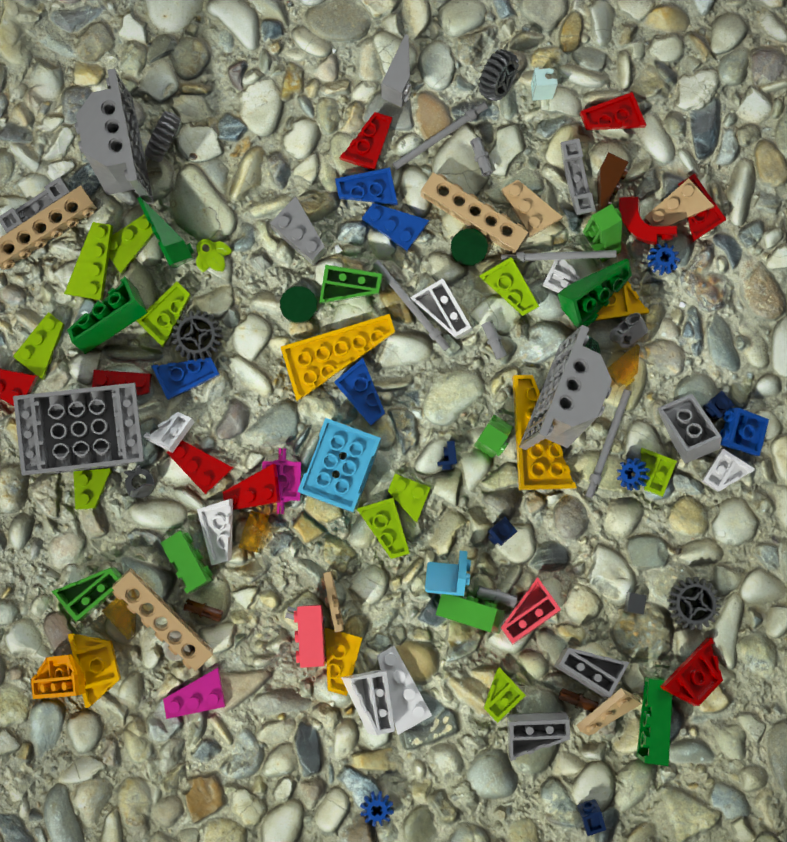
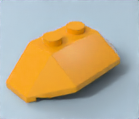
M72 654L47 657L39 667L37 674L31 679L33 699L77 696L86 693L84 672Z

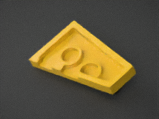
M325 627L328 691L347 696L348 691L341 677L353 675L363 637L341 631L335 633L334 629Z

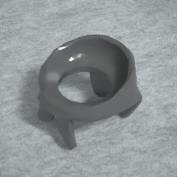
M137 465L133 470L124 471V474L128 475L125 480V487L130 497L144 498L153 492L155 480L149 470L141 469V465ZM139 474L144 475L147 480L146 484L134 488L132 485L133 478Z

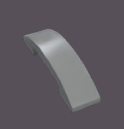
M580 139L561 142L566 181L576 215L595 212L592 192L590 193L582 160L583 152Z
M61 177L44 187L45 191L16 210L11 208L0 216V224L5 232H10L68 194L70 191Z

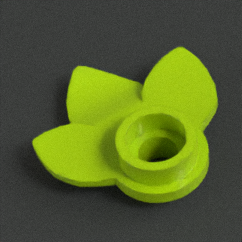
M202 239L196 246L198 253L196 265L202 273L209 267L215 271L223 272L225 269L224 256L231 254L232 251L224 242H212L209 239ZM203 245L209 246L208 252L202 250Z

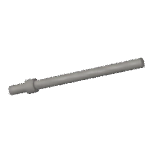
M483 102L476 108L466 111L464 116L394 162V168L396 170L468 121L472 122L475 120L477 115L488 109L487 104Z
M617 250L546 253L516 252V254H502L501 260L504 262L512 257L517 263H525V261L616 258Z
M379 260L376 261L373 266L383 275L387 283L429 332L430 338L433 341L435 340L446 351L450 346L441 336L442 333L439 329L434 328Z
M624 389L594 473L590 475V484L585 495L588 498H593L597 485H600L604 465L631 391Z

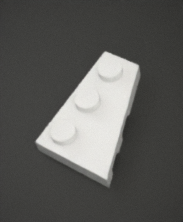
M233 499L197 509L211 566L232 560Z

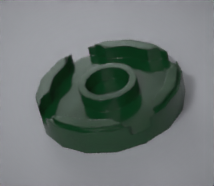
M467 228L455 234L451 241L450 250L457 263L471 267L484 260L488 250V243L481 232L476 229Z
M294 286L283 293L280 299V310L283 316L294 324L308 322L315 316L317 300L310 289L303 286Z

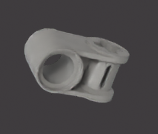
M633 313L614 327L609 337L612 342L619 343L622 348H629L638 339L647 334L648 328L641 314Z

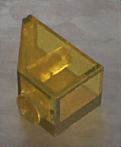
M638 344L607 368L611 379L619 388L622 385L627 387L635 381L633 377L638 373L640 351Z
M255 511L250 512L238 548L260 553L270 515Z
M116 597L102 612L127 640L133 639L136 636L137 613L133 614L127 608V603L123 599L119 600Z

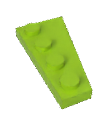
M92 222L64 294L103 300L113 225Z

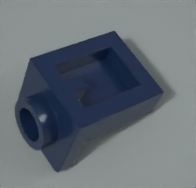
M720 391L703 405L707 416L714 420L720 419L729 408L734 406L723 391Z
M447 441V446L443 447L444 458H448V461L437 462V466L442 467V470L453 469L454 465H457L455 441Z
M504 517L487 531L489 533L487 537L494 546L496 544L502 546L518 531Z
M595 799L577 805L587 836L606 830L602 812Z

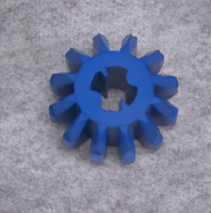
M667 242L663 246L658 243L655 248L650 249V255L647 256V259L651 261L648 263V267L654 266L652 272L655 273L659 270V275H663L664 272L669 275L672 270L677 269L676 264L680 262V259L676 257L679 251H672L674 245L668 248ZM661 256H662V258H664V257L666 258V261H665V262H664V260L661 261V259H660Z
M628 458L626 463H620L622 469H617V472L621 473V475L617 477V480L622 481L620 484L622 487L627 486V490L632 491L633 489L640 490V485L647 486L644 480L651 479L650 476L646 475L650 469L645 468L646 463L644 461L640 462L638 458H634V460ZM632 472L636 473L635 477L631 476Z
M372 791L371 798L368 796L364 797L366 803H361L360 807L365 809L361 811V816H367L365 819L366 823L373 820L372 826L375 827L376 821H379L380 826L384 825L383 819L388 822L390 821L389 815L394 814V810L390 808L393 806V801H388V794L382 798V791L378 792V796H375L374 791ZM380 805L381 810L374 812V806L378 807Z

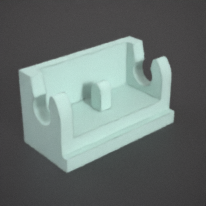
M534 69L531 80L532 101L553 99L558 84L557 79H547L545 77L546 74L554 73L553 69Z

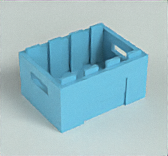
M325 418L307 473L303 475L297 492L355 514L378 453L381 438ZM342 452H345L347 454V457L344 460L339 458V455ZM334 471H339L340 476L338 478L332 476Z

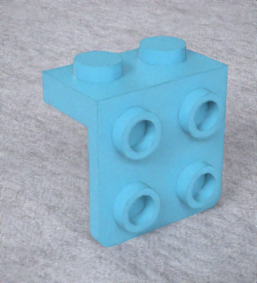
M460 551L458 564L428 562L425 591L427 593L464 596L465 585L469 586L470 574L466 573V571H470L471 560L467 559L468 551Z

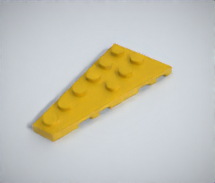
M390 314L281 346L296 401L301 400L392 336L395 330Z
M533 375L512 376L519 490L576 489V484L572 480L569 466L566 465L563 451L559 444L544 439L527 450L519 447L540 392Z

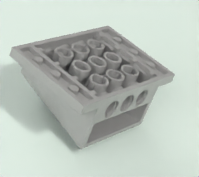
M116 69L107 70L109 76L106 78L108 89L92 92L76 114L77 122L75 123V129L81 138V141H78L81 153H84L106 195L135 190V193L148 205L154 204L133 98Z
M581 325L559 345L520 442V448L527 450L544 439L568 448L598 416L602 415L605 409L603 405L604 400L609 397L612 390L610 387L612 379L601 354L584 347L589 339V335H587L588 327Z
M135 383L13 396L22 476L106 468L144 461Z

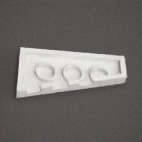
M393 645L377 654L381 671L387 672L392 714L396 731L399 735L431 717L432 714L397 649Z

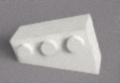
M443 278L410 297L456 339L473 331Z
M375 670L341 677L367 733L381 735L395 732L387 672Z

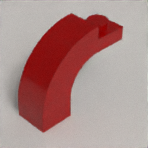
M619 197L621 219L633 237L651 245L658 244V237H661V240H673V237H678L677 226H651L641 219L639 197Z

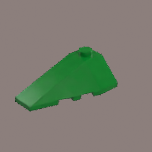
M141 197L137 198L148 222L152 225L151 229L154 235L160 241L158 244L169 266L175 269L193 260L192 254L195 252L191 244H186Z
M629 259L621 260L573 282L558 293L562 310L577 329L581 325L587 327L598 318L599 315L597 313L603 306L607 307L610 303L609 298L614 292H619L632 276Z

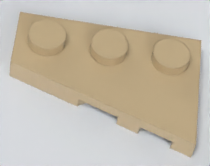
M688 178L648 213L645 219L651 226H672L700 212L709 210L714 205Z
M621 688L576 726L580 732L590 736L642 703L638 697Z

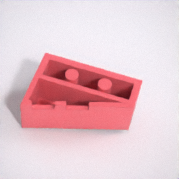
M538 577L501 626V630L512 645L561 611Z
M322 605L298 606L297 610L294 611V622H298V631H295V642L299 643V651H296V663H300V668L325 666L327 661L325 657Z

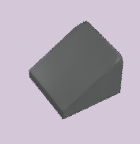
M627 592L624 611L644 615L647 595Z

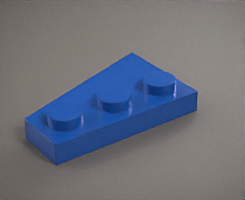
M390 167L335 179L339 199L398 205Z
M375 203L370 206L362 217V220L407 252L430 221Z
M211 357L205 358V360L198 359L197 361L188 360L164 365H151L167 400H171L220 376Z
M362 358L335 380L334 383L368 424L372 426L385 415V411L365 361Z

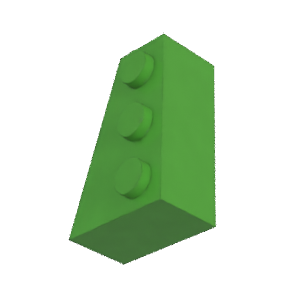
M612 204L593 214L583 233L594 251L617 250V254L621 253L622 216L620 211L614 208ZM599 258V259H600L601 263H603V262L607 261V260L610 259V258Z
M325 265L319 303L323 304L378 295L381 291L383 275Z
M180 530L162 541L161 545L170 563H173L176 568L177 577L179 579L182 578L186 585V588H184L186 594L194 593L213 581L211 577L213 572L208 565L205 566L203 564V556L198 548L195 550L192 542L194 541L191 535Z

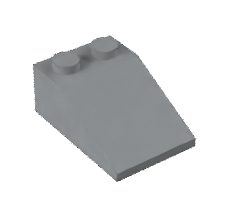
M406 34L381 83L382 99L400 107L403 106L404 102L409 101L412 86L410 84L409 36Z
M693 394L658 408L671 441L685 464L720 449L722 437Z

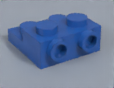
M729 408L723 417L724 421H726L724 429L719 432L722 437L720 445L754 456H760L769 419L741 408Z

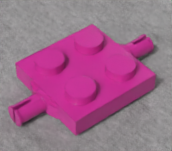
M278 448V460L262 461V469L271 464H276L281 500L280 503H277L276 514H280V507L281 514H285V502L301 501V493L297 491L301 483L302 462L286 460L287 449L283 448L282 455V448Z

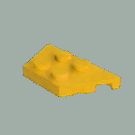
M627 281L619 292H614L609 298L610 303L607 307L603 306L597 313L599 316L595 321L628 317L633 313L644 315L649 313V309L645 308L639 299L640 297L636 291L632 290L631 284Z
M71 633L68 634L73 657L84 672L86 693L82 694L85 708H89L121 680L112 641Z

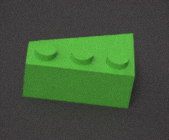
M494 414L474 446L492 458L495 455H501L509 444L506 440L513 426Z
M108 568L53 590L52 593L76 622L82 621L113 595L112 586L122 575L117 568Z
M441 594L435 615L484 631L500 634L506 611L496 608L497 604L487 601L485 604L478 603L479 599L467 596L465 599L458 595Z

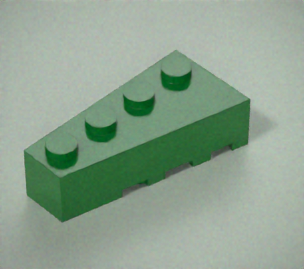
M125 276L120 280L122 283L116 289L111 288L107 292L109 295L102 302L97 301L89 314L85 313L67 330L71 342L84 354L148 313L138 289Z
M645 677L636 756L644 763L669 766L671 717L673 712L672 697L674 695L660 687L666 679Z

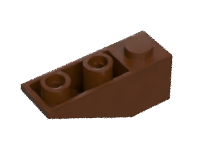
M608 152L597 173L598 211L612 204L609 200L612 195L616 196L620 185H618L620 178L624 180L629 171L626 168L629 162Z

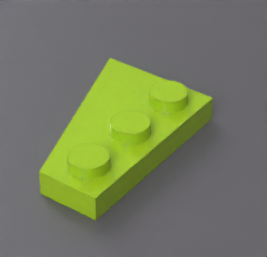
M145 214L112 235L109 258L121 275L125 273L129 264L136 259V255L154 236L151 229L152 225L148 222Z
M48 312L13 357L44 380L46 377L45 373L48 365L51 364L54 349L58 345L65 324Z

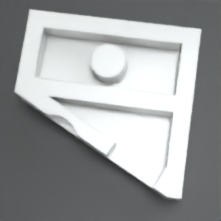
M565 259L554 260L543 286L559 293L571 283L582 278L576 274L574 268L571 265L569 266Z
M177 412L167 421L158 425L159 429L151 434L147 432L143 437L147 441L173 453L194 424V420Z
M721 449L701 482L719 492L753 472L755 468L725 449Z

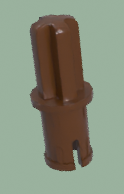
M190 599L186 600L187 604L185 603L184 611L197 614L200 618L206 617L217 622L222 619V610L207 606V603L201 604Z
M562 688L559 693L560 700L575 705V708L579 707L591 713L598 708L599 703L597 701L584 697L582 693L577 694L565 688Z

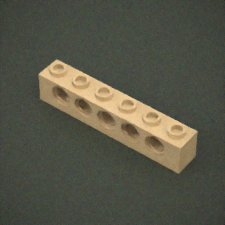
M433 172L421 189L422 198L468 227L478 230L487 239L511 254H516L527 238L529 232L526 231L527 229L523 225L515 224L510 221L511 219L507 215L494 211V207L487 203L483 204L474 194H467L458 184H451L442 174L437 175ZM446 190L448 194L442 196L439 194V191ZM460 199L464 204L458 206L454 201ZM476 209L480 212V214L474 216L470 213V211ZM488 219H492L495 221L496 224L490 226L486 223V221ZM508 229L512 234L506 236L502 233V230Z
M80 185L0 238V268L4 271L14 267L16 262L29 257L34 250L43 248L51 239L60 237L66 229L73 228L83 218L92 216L97 207L84 188ZM74 206H78L75 212H71ZM62 216L61 221L56 223V218ZM46 226V230L40 233V229ZM30 237V241L24 243L25 238ZM14 247V251L8 254L9 249Z
M132 568L113 584V594L119 600L123 599L127 603V608L133 614L137 613L141 617V622L147 628L151 627L155 631V636L160 641L168 643L170 645L168 647L174 655L179 654L183 658V664L188 669L193 668L197 671L213 656V649ZM136 589L139 591V596L131 597L128 591ZM145 603H150L153 605V609L146 611L142 606ZM164 617L167 619V623L160 625L156 619ZM172 631H179L181 636L179 638H172L170 633ZM190 644L195 649L192 652H187L184 650V647Z

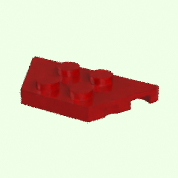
M706 638L660 687L693 706H700L723 681L718 666V657L713 654L711 645L714 644L713 639Z

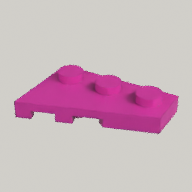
M219 667L164 698L166 719L225 707Z

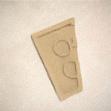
M519 180L514 181L501 190L519 221L527 229L526 231L529 232L530 238L563 218Z
M330 571L323 573L324 577L321 578L323 589L327 591L325 601L327 608L331 610L332 616H329L331 627H334L336 633L343 631L345 627L333 574Z

